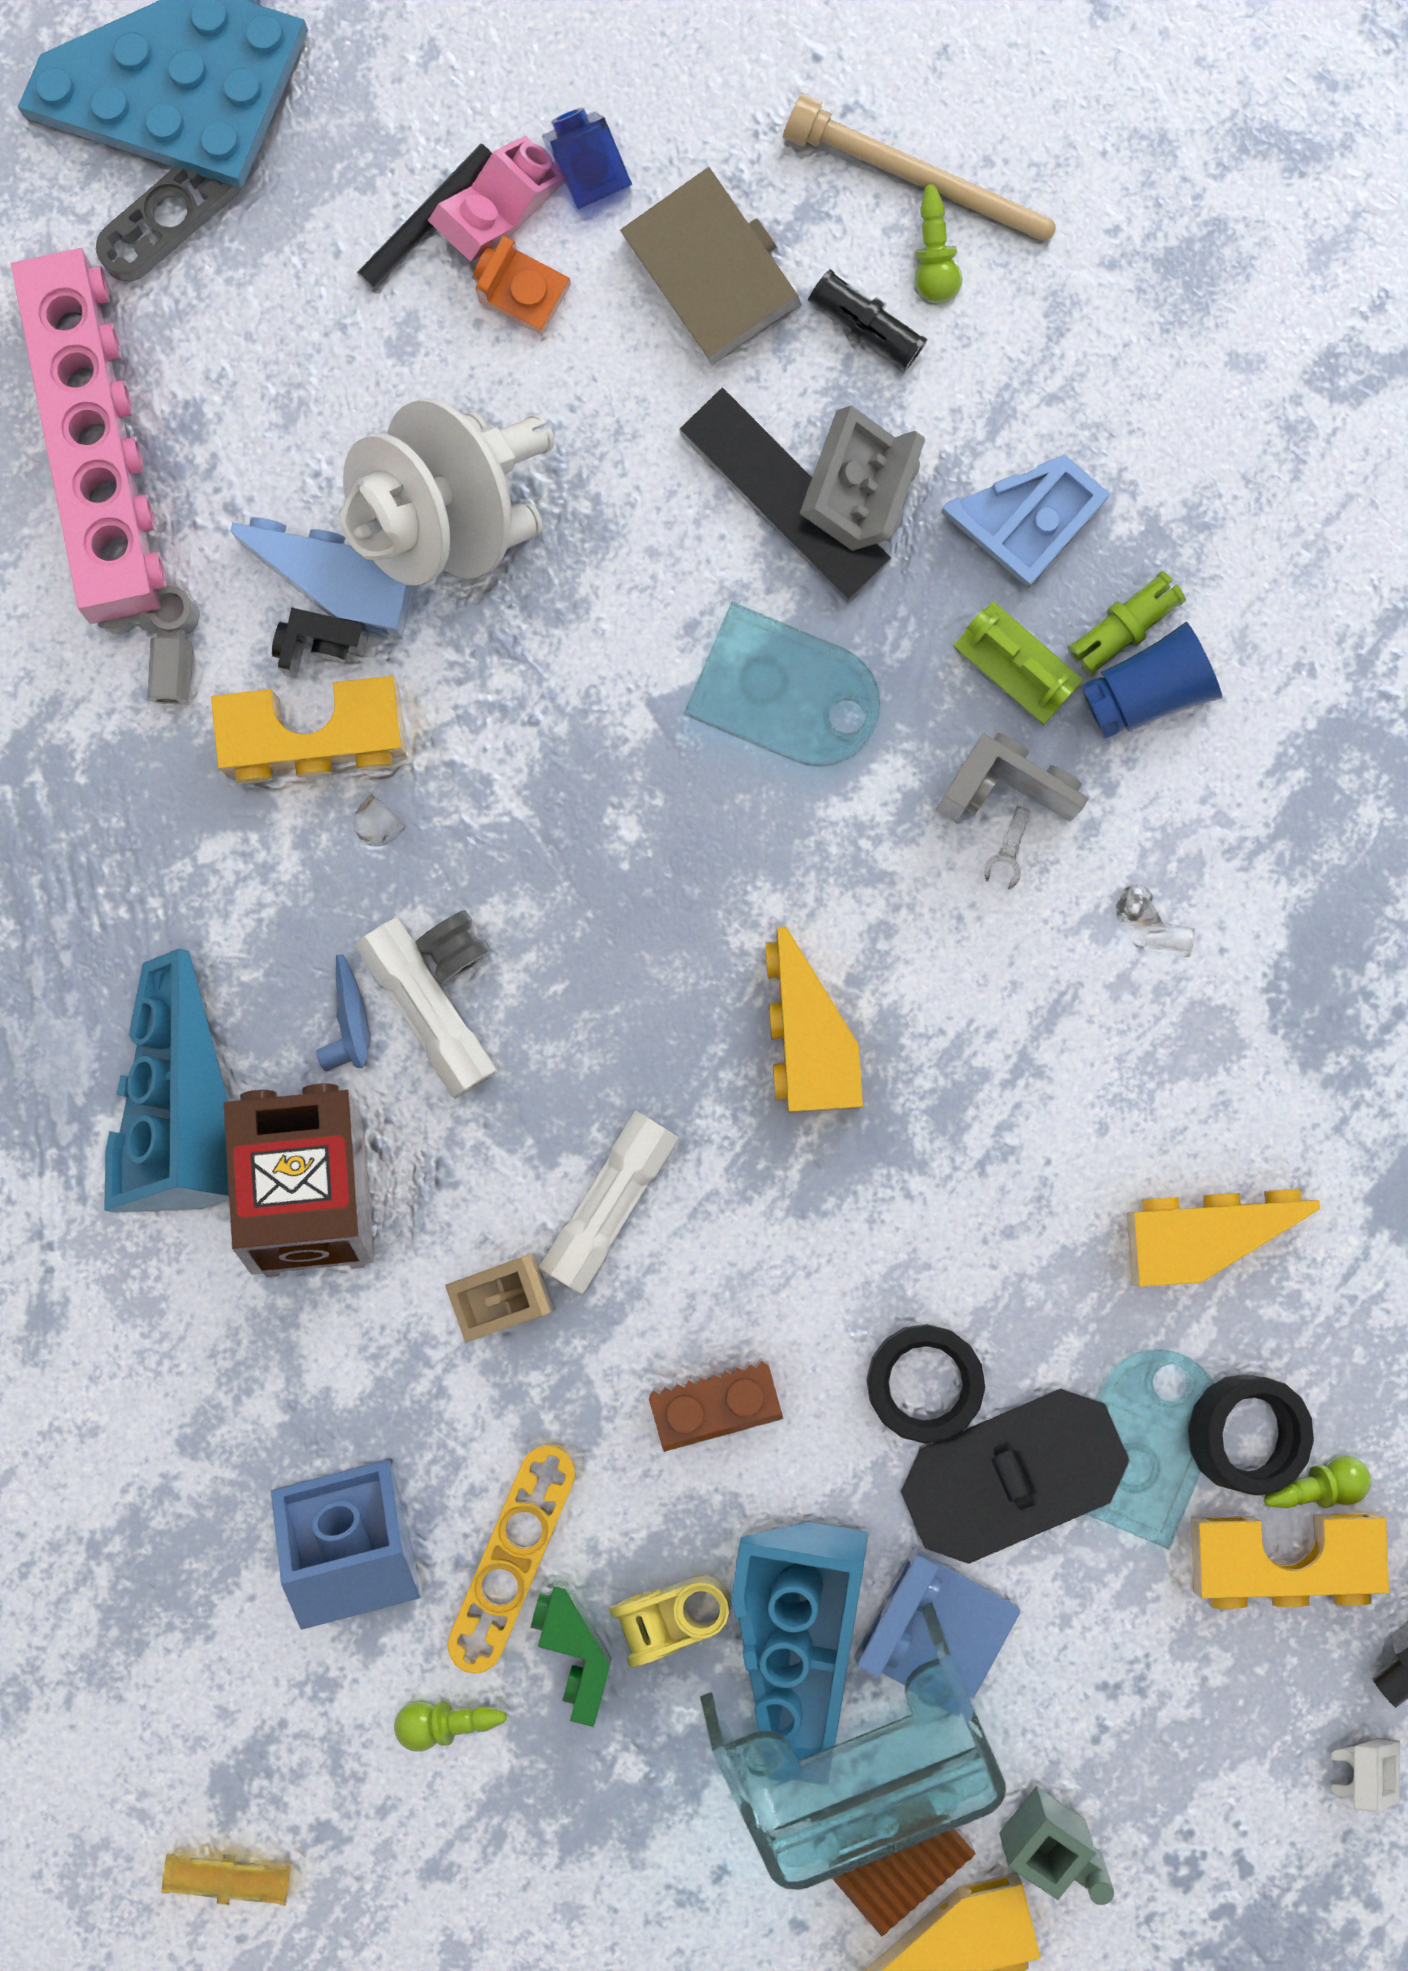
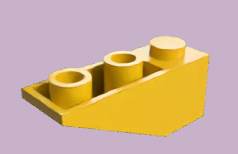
M787 926L777 927V942H765L767 979L779 978L781 999L779 1003H769L771 1040L783 1039L785 1063L773 1064L775 1101L787 1100L788 1113L861 1109L863 1107L859 1044Z
M1301 1189L1264 1191L1265 1203L1241 1205L1240 1193L1203 1195L1204 1207L1184 1209L1179 1208V1197L1142 1199V1211L1127 1212L1132 1286L1145 1287L1202 1283L1320 1210V1200L1302 1201Z
M1018 1873L957 1887L864 1971L1028 1970V1962L1041 1959L1024 1887Z

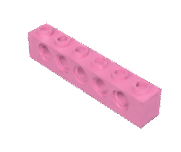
M82 248L10 263L77 608L89 624L136 615L145 611L159 610L161 605L157 589L166 588L167 582L159 552L150 553L146 532L155 530V521L148 495L138 494L135 474L143 473L144 466L136 437L127 438L123 417L132 415V405L124 379L118 381L115 379L112 360L121 359V350L113 323H104L101 304L110 302L104 271L101 266L92 267ZM71 312L82 313L80 322L70 330L57 329V324L64 315ZM84 368L94 370L91 380L84 386L77 388L68 386L69 378L77 370ZM92 425L105 426L104 434L99 441L91 445L79 444V437L86 428ZM103 482H114L117 484L115 493L107 501L101 503L90 501L91 492L98 484ZM115 539H125L128 541L127 550L120 558L113 561L101 559L102 550L108 542Z

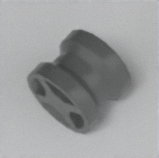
M466 910L445 919L415 942L420 952L430 955L437 965L435 975L441 984L447 983L465 973L492 953V949L486 940L477 939L471 930L472 919Z

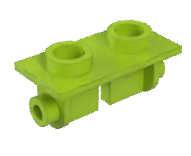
M994 601L985 610H981L968 625L964 634L953 645L957 651L1043 726L1084 681Z

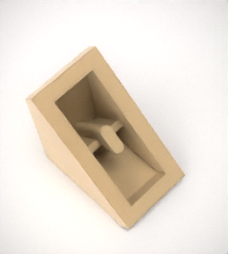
M535 1253L445 1285L465 1343L555 1311Z

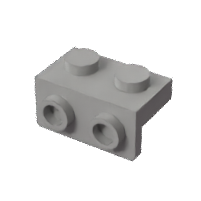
M852 405L836 410L800 514L852 551L889 540L901 523V509L910 483L919 471V457L925 443V437L917 431L894 437Z

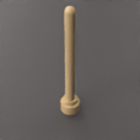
M800 94L785 127L783 139L805 148L807 143L818 147L820 142L922 188L933 184L936 186L940 196L1038 240H1049L1055 234L1056 225L1051 218L831 120L832 113L822 109L824 102L806 94Z

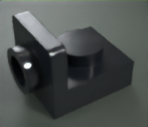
M291 607L288 623L280 621L277 625L272 644V657L279 658L278 668L284 675L296 678L305 644L312 645L310 652L312 655L332 661L346 662L348 654L364 657L369 633L362 623Z

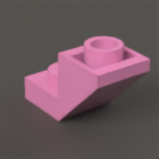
M525 135L494 151L473 185L438 203L428 221L472 262L481 257L487 247L497 248L503 236L510 238L563 185L568 175L552 161L551 156L543 147L533 143Z

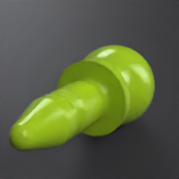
M929 184L924 189L920 208L921 217L924 219L922 234L923 243L926 245V248L915 251V257L921 262L915 273V286L918 293L926 301L941 304L952 300L960 291L962 272L959 265L953 260L957 254V246L945 245L947 232L946 222L943 220L945 215L943 202L936 186Z
M1339 1456L1332 1459L1326 1466H1313L1309 1471L1308 1478L1296 1480L1277 1493L1266 1494L1263 1501L1266 1506L1287 1509L1295 1507L1297 1504L1303 1505L1311 1502H1316L1322 1508L1332 1507L1336 1503L1353 1505L1363 1500L1368 1494L1371 1487V1475L1367 1466L1361 1460L1352 1456Z
M412 1702L398 1712L394 1722V1733L398 1742L404 1748L414 1752H422L432 1748L436 1743L441 1746L451 1745L455 1735L491 1730L503 1724L507 1720V1714L504 1711L484 1706L476 1707L474 1710L471 1708L452 1710L448 1702H438L435 1706L426 1702Z

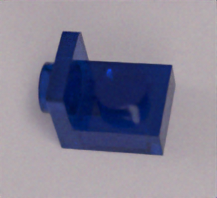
M581 107L568 111L551 121L554 129L543 134L542 139L545 146L551 150L575 208L585 207L632 185L604 116L596 111L587 114L585 108Z

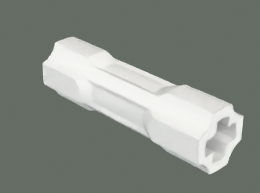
M396 917L382 924L354 944L377 982L386 989L427 1052L429 1062L453 1098L456 1099L469 1092L498 1072L474 1033L466 1027L425 964L424 956L400 919Z
M635 1110L612 1147L604 1167L570 1222L562 1228L539 1268L583 1295L607 1257L612 1242L649 1182L657 1176L679 1137Z

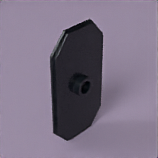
M1058 1389L963 1430L948 1440L938 1441L920 1449L901 1489V1493L924 1548L970 1564L1110 1504L1130 1459L1105 1403Z

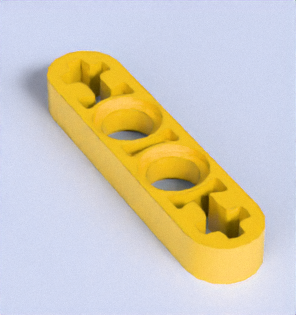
M539 1445L531 1450L521 1463L455 1620L447 1647L449 1657L455 1666L464 1672L473 1674L486 1672L495 1666L501 1657L575 1481L576 1466L570 1453L559 1445ZM549 1455L555 1456L560 1460L558 1470L566 1474L564 1482L553 1481L544 1496L543 1501H553L556 1503L552 1513H549L536 1502L517 1499L521 1488L532 1496L539 1480V1475L531 1470L532 1463L534 1461L544 1463ZM528 1512L538 1518L542 1527L541 1537L538 1542L532 1546L522 1547L517 1546L510 1540L506 1528L508 1520L514 1514ZM492 1570H507L517 1580V1595L510 1602L504 1604L493 1603L484 1594L483 1580L486 1574ZM472 1603H475L480 1609L490 1615L507 1617L504 1627H501L496 1621H492L486 1634L485 1642L493 1646V1651L491 1654L481 1652L476 1660L465 1656L467 1645L459 1641L461 1633L465 1635H472L482 1616L480 1614H470L469 1610Z

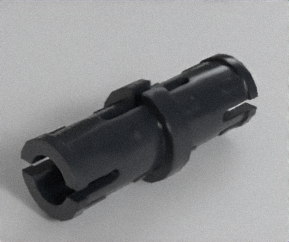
M829 269L822 276L808 298L809 303L815 304L851 330L849 333L851 339L858 344L865 340L897 363L904 371L913 364L928 341L926 337L920 336L885 310L887 303L878 297H875L873 300L869 299L837 276L832 269Z

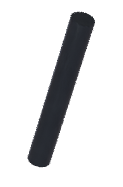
M480 143L356 272L371 289L374 290L434 228L428 219L438 203L473 185L492 154L485 145Z

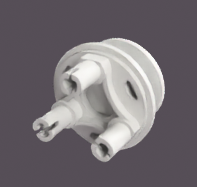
M419 399L406 404L392 418L387 434L376 433L358 440L347 454L343 470L345 503L338 513L345 537L354 550L365 560H373L385 574L405 585L417 586L436 578L442 570L465 579L476 578L489 573L502 561L507 548L537 537L542 533V519L534 505L531 503L524 504L523 502L511 507L505 475L513 470L516 463L552 450L554 435L551 428L538 433L534 432V430L543 427L547 423L544 417L539 414L531 415L523 421L499 430L498 427H487L484 419L475 412L463 415L449 404L436 399Z

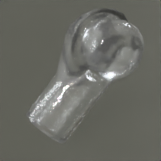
M1134 884L1124 888L1120 893V900L1116 904V915L1131 943L1142 950L1189 958L1193 948L1195 928L1163 923L1151 902L1153 895L1145 886Z

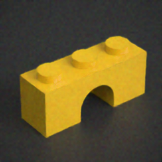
M394 676L332 682L334 692V711L332 717L323 728L310 734L294 733L284 727L281 717L280 699L272 689L211 696L218 769L226 776L235 775L237 784H253L272 780L271 771L296 769L297 777H316L333 773L332 764L356 762L357 770L363 771L390 768L393 766L392 758L407 756L399 684Z
M1377 1513L1313 1514L1314 1539L1308 1553L1297 1562L1276 1564L1267 1557L1264 1551L1262 1522L1253 1516L1192 1517L1193 1592L1201 1598H1210V1607L1217 1609L1248 1607L1247 1597H1272V1606L1276 1607L1309 1606V1596L1334 1595V1604L1355 1606L1372 1604L1371 1594L1389 1593L1386 1518Z

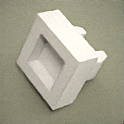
M1374 1739L1331 1752V1760L1346 1761L1354 1769V1780L1352 1783L1340 1781L1331 1784V1792L1344 1798L1354 1796L1355 1810L1379 1812L1399 1804L1400 1741Z

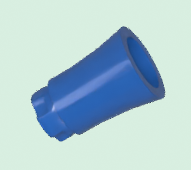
M1187 621L1153 645L1127 660L1101 671L1102 677L1080 686L1090 712L1105 739L1116 735L1125 728L1128 732H1131L1154 720L1186 708L1223 698L1211 663L1197 635Z

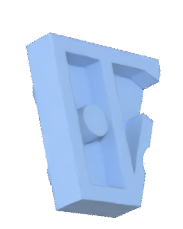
M1062 455L1038 465L1032 471L1022 475H1012L993 483L992 487L962 499L958 497L950 500L942 508L941 513L1027 588H1030L1107 501L1110 493L1066 455Z

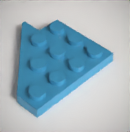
M159 0L40 54L19 102L18 109L26 119L173 167L178 166L195 172L200 176L243 189L309 30L304 19L258 5L259 0Z

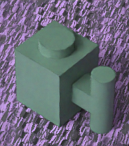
M1036 1786L999 1832L1008 1867L1056 1900L1060 1899L1075 1880L1088 1890L1093 1903L1097 1905L1108 1904L1114 1897V1889L1103 1855L1098 1849L1094 1848L1086 1820Z

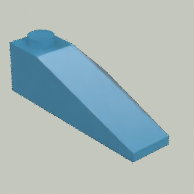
M808 1521L743 1536L740 1539L731 1600L735 1619L738 1618L743 1641L742 1653L746 1671H749L755 1700L754 1712L768 1776L829 1787L869 1532Z

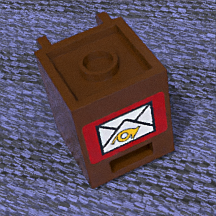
M320 1083L305 1086L302 1088V1094L278 1096L277 1092L273 1090H252L240 1094V1100L223 1102L232 1250L250 1274H264L266 1277H277L280 1275V1272L344 1265H350L351 1269L364 1268L365 1263H374L364 1120L349 1090H339V1086L335 1084Z

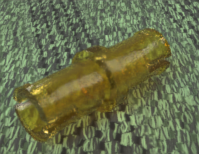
M167 1853L161 1893H179L217 1898V1905L229 1906L231 1900L276 1903L280 1906H286L291 1866L285 1865L280 1867L236 1861V1855L223 1854L222 1860L174 1856V1854Z

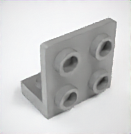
M999 732L994 739L983 733L935 810L954 822H957L964 810L975 815L998 779L1069 822L1082 811L1089 798L1079 792L1082 783L1068 772L1054 765H1050L1046 772L1025 759L1029 750L1016 740Z

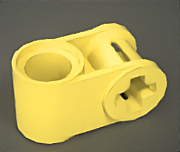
M701 1575L663 1589L658 1588L637 1594L610 1606L608 1609L611 1617L619 1619L631 1653L626 1659L629 1667H636L668 1656L682 1647L719 1633L727 1623L732 1602L730 1592L723 1582L716 1577ZM700 1591L710 1593L718 1601L720 1613L711 1621L701 1622L695 1620L690 1616L686 1608L688 1596ZM640 1616H641L642 1619H643V1622H644L645 1628H646V1630H647L649 1639H648V1637H647V1635H646V1632H645V1629H644V1626H643V1624H642V1621H641Z

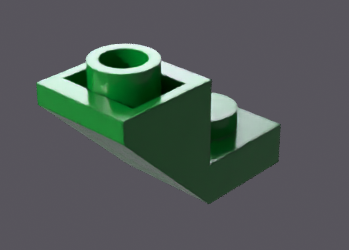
M556 1580L552 1594L539 1593L530 1628L542 1631L538 1647L586 1660L584 1668L576 1665L571 1666L562 1701L574 1704L570 1721L594 1727L612 1657L570 1584L565 1581Z

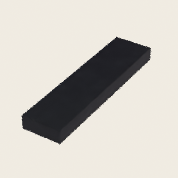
M723 387L679 428V433L847 603L891 562V557L878 543L852 551L800 514L812 477Z

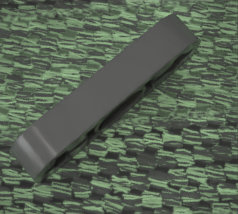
M175 166L100 232L96 241L98 259L107 273L113 278L121 281L138 280L235 198L241 189L225 183L219 184L216 180L211 179L198 189L205 200L198 206L191 192L182 183L189 179L193 188L196 189L207 177ZM168 197L179 198L187 204L186 217L180 224L173 227L162 226L154 218L156 206L160 201ZM144 218L150 231L160 240L152 245L148 236L145 235L133 247L137 254V258L129 263L121 257L113 262L117 256L113 245L120 239L128 245L135 242L143 235V232L136 223Z

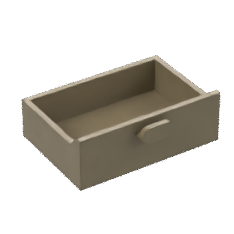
M707 167L620 229L627 243L712 365L784 314L802 305L798 294L769 254V252L777 248L776 244L758 218H755L750 223L747 222L710 167Z

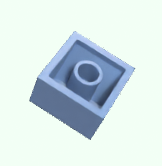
M389 1459L271 1490L281 1586L300 1630L421 1598L414 1550Z

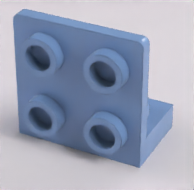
M913 1548L854 1655L856 1664L878 1678L883 1673L954 1714L963 1716L966 1714L1020 1615V1609L1016 1604Z

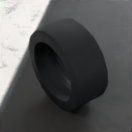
M929 1324L904 1327L886 1338L872 1356L866 1378L869 1401L881 1422L901 1438L920 1443L945 1441L965 1430L980 1411L986 1388L982 1364L971 1345L951 1330ZM928 1346L942 1350L953 1358L960 1370L962 1388L958 1401L949 1412L936 1419L921 1420L909 1417L897 1407L891 1397L889 1379L892 1367L900 1356L913 1348Z
M1248 1374L1224 1377L1208 1387L1194 1405L1188 1426L1190 1452L1199 1470L1217 1486L1255 1496L1277 1493L1296 1481L1309 1462L1314 1443L1312 1417L1302 1397L1286 1383ZM1257 1398L1266 1401L1271 1406L1277 1418L1278 1439L1274 1453L1264 1466L1257 1470L1244 1471L1230 1463L1224 1451L1223 1430L1227 1416L1238 1402L1243 1399Z

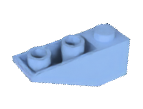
M252 517L249 526L232 522L230 531L243 547L327 615L362 623L369 633L403 639L413 586L405 585L392 579L373 560H365L352 546L344 545L346 539L344 536L319 529H311L309 537L285 533V524L265 518Z

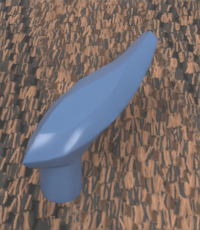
M344 954L336 955V987L339 1002L336 1017L342 1039L316 1051L318 1061L326 1072L352 1061L354 1067L362 1069L366 1062L369 1047L367 1018L356 979Z

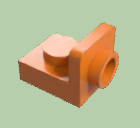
M506 236L502 237L496 250L490 247L485 249L472 276V279L478 282L476 292L479 303L541 336L546 331L571 285L569 277L518 251L515 241Z

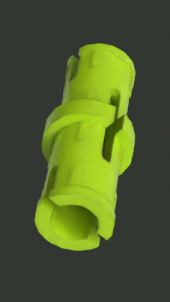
M1161 571L1158 573L1155 579L1124 604L1116 601L1107 609L1108 616L1075 643L1072 642L1067 646L1070 655L1076 663L1082 659L1084 664L1081 666V669L1090 677L1095 675L1098 669L1129 644L1135 647L1146 639L1145 632L1178 605L1186 602L1184 593L1177 584L1172 588L1169 584L1173 579L1166 572Z

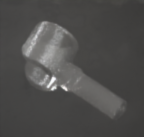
M1017 805L999 853L991 856L984 865V876L987 882L991 875L992 866L998 861H1007L1011 863L1014 869L1007 889L1013 888L1018 883L1021 870L1016 858L1031 809Z

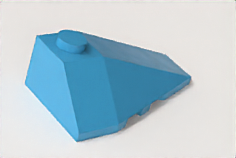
M176 949L144 962L142 965L129 1030L131 1041L137 1047L129 1075H120L117 1095L126 1097L120 1132L109 1131L105 1150L104 1211L115 1213L203 1209L229 1200L223 1103L228 1102L190 953L188 950Z

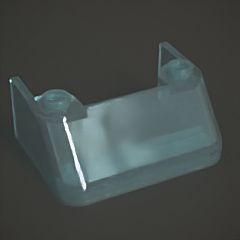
M932 1602L921 1606L938 1658L918 1666L906 1680L905 1697L912 1714L811 1756L797 1760L789 1741L782 1735L772 1731H759L734 1740L713 1693L709 1692L700 1696L712 1753L770 1877L779 1886L791 1890L809 1888L987 1816L1002 1803L1006 1794L1005 1780L965 1677Z

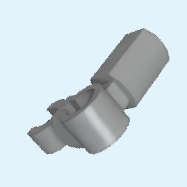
M168 585L166 588L157 589L161 609L150 612L145 611L136 615L98 623L100 628L111 634L126 633L135 625H140L142 631H157V637L151 638L147 700L159 704L189 703L192 642L187 640L186 637L197 626L200 617L199 607L191 596L179 587Z

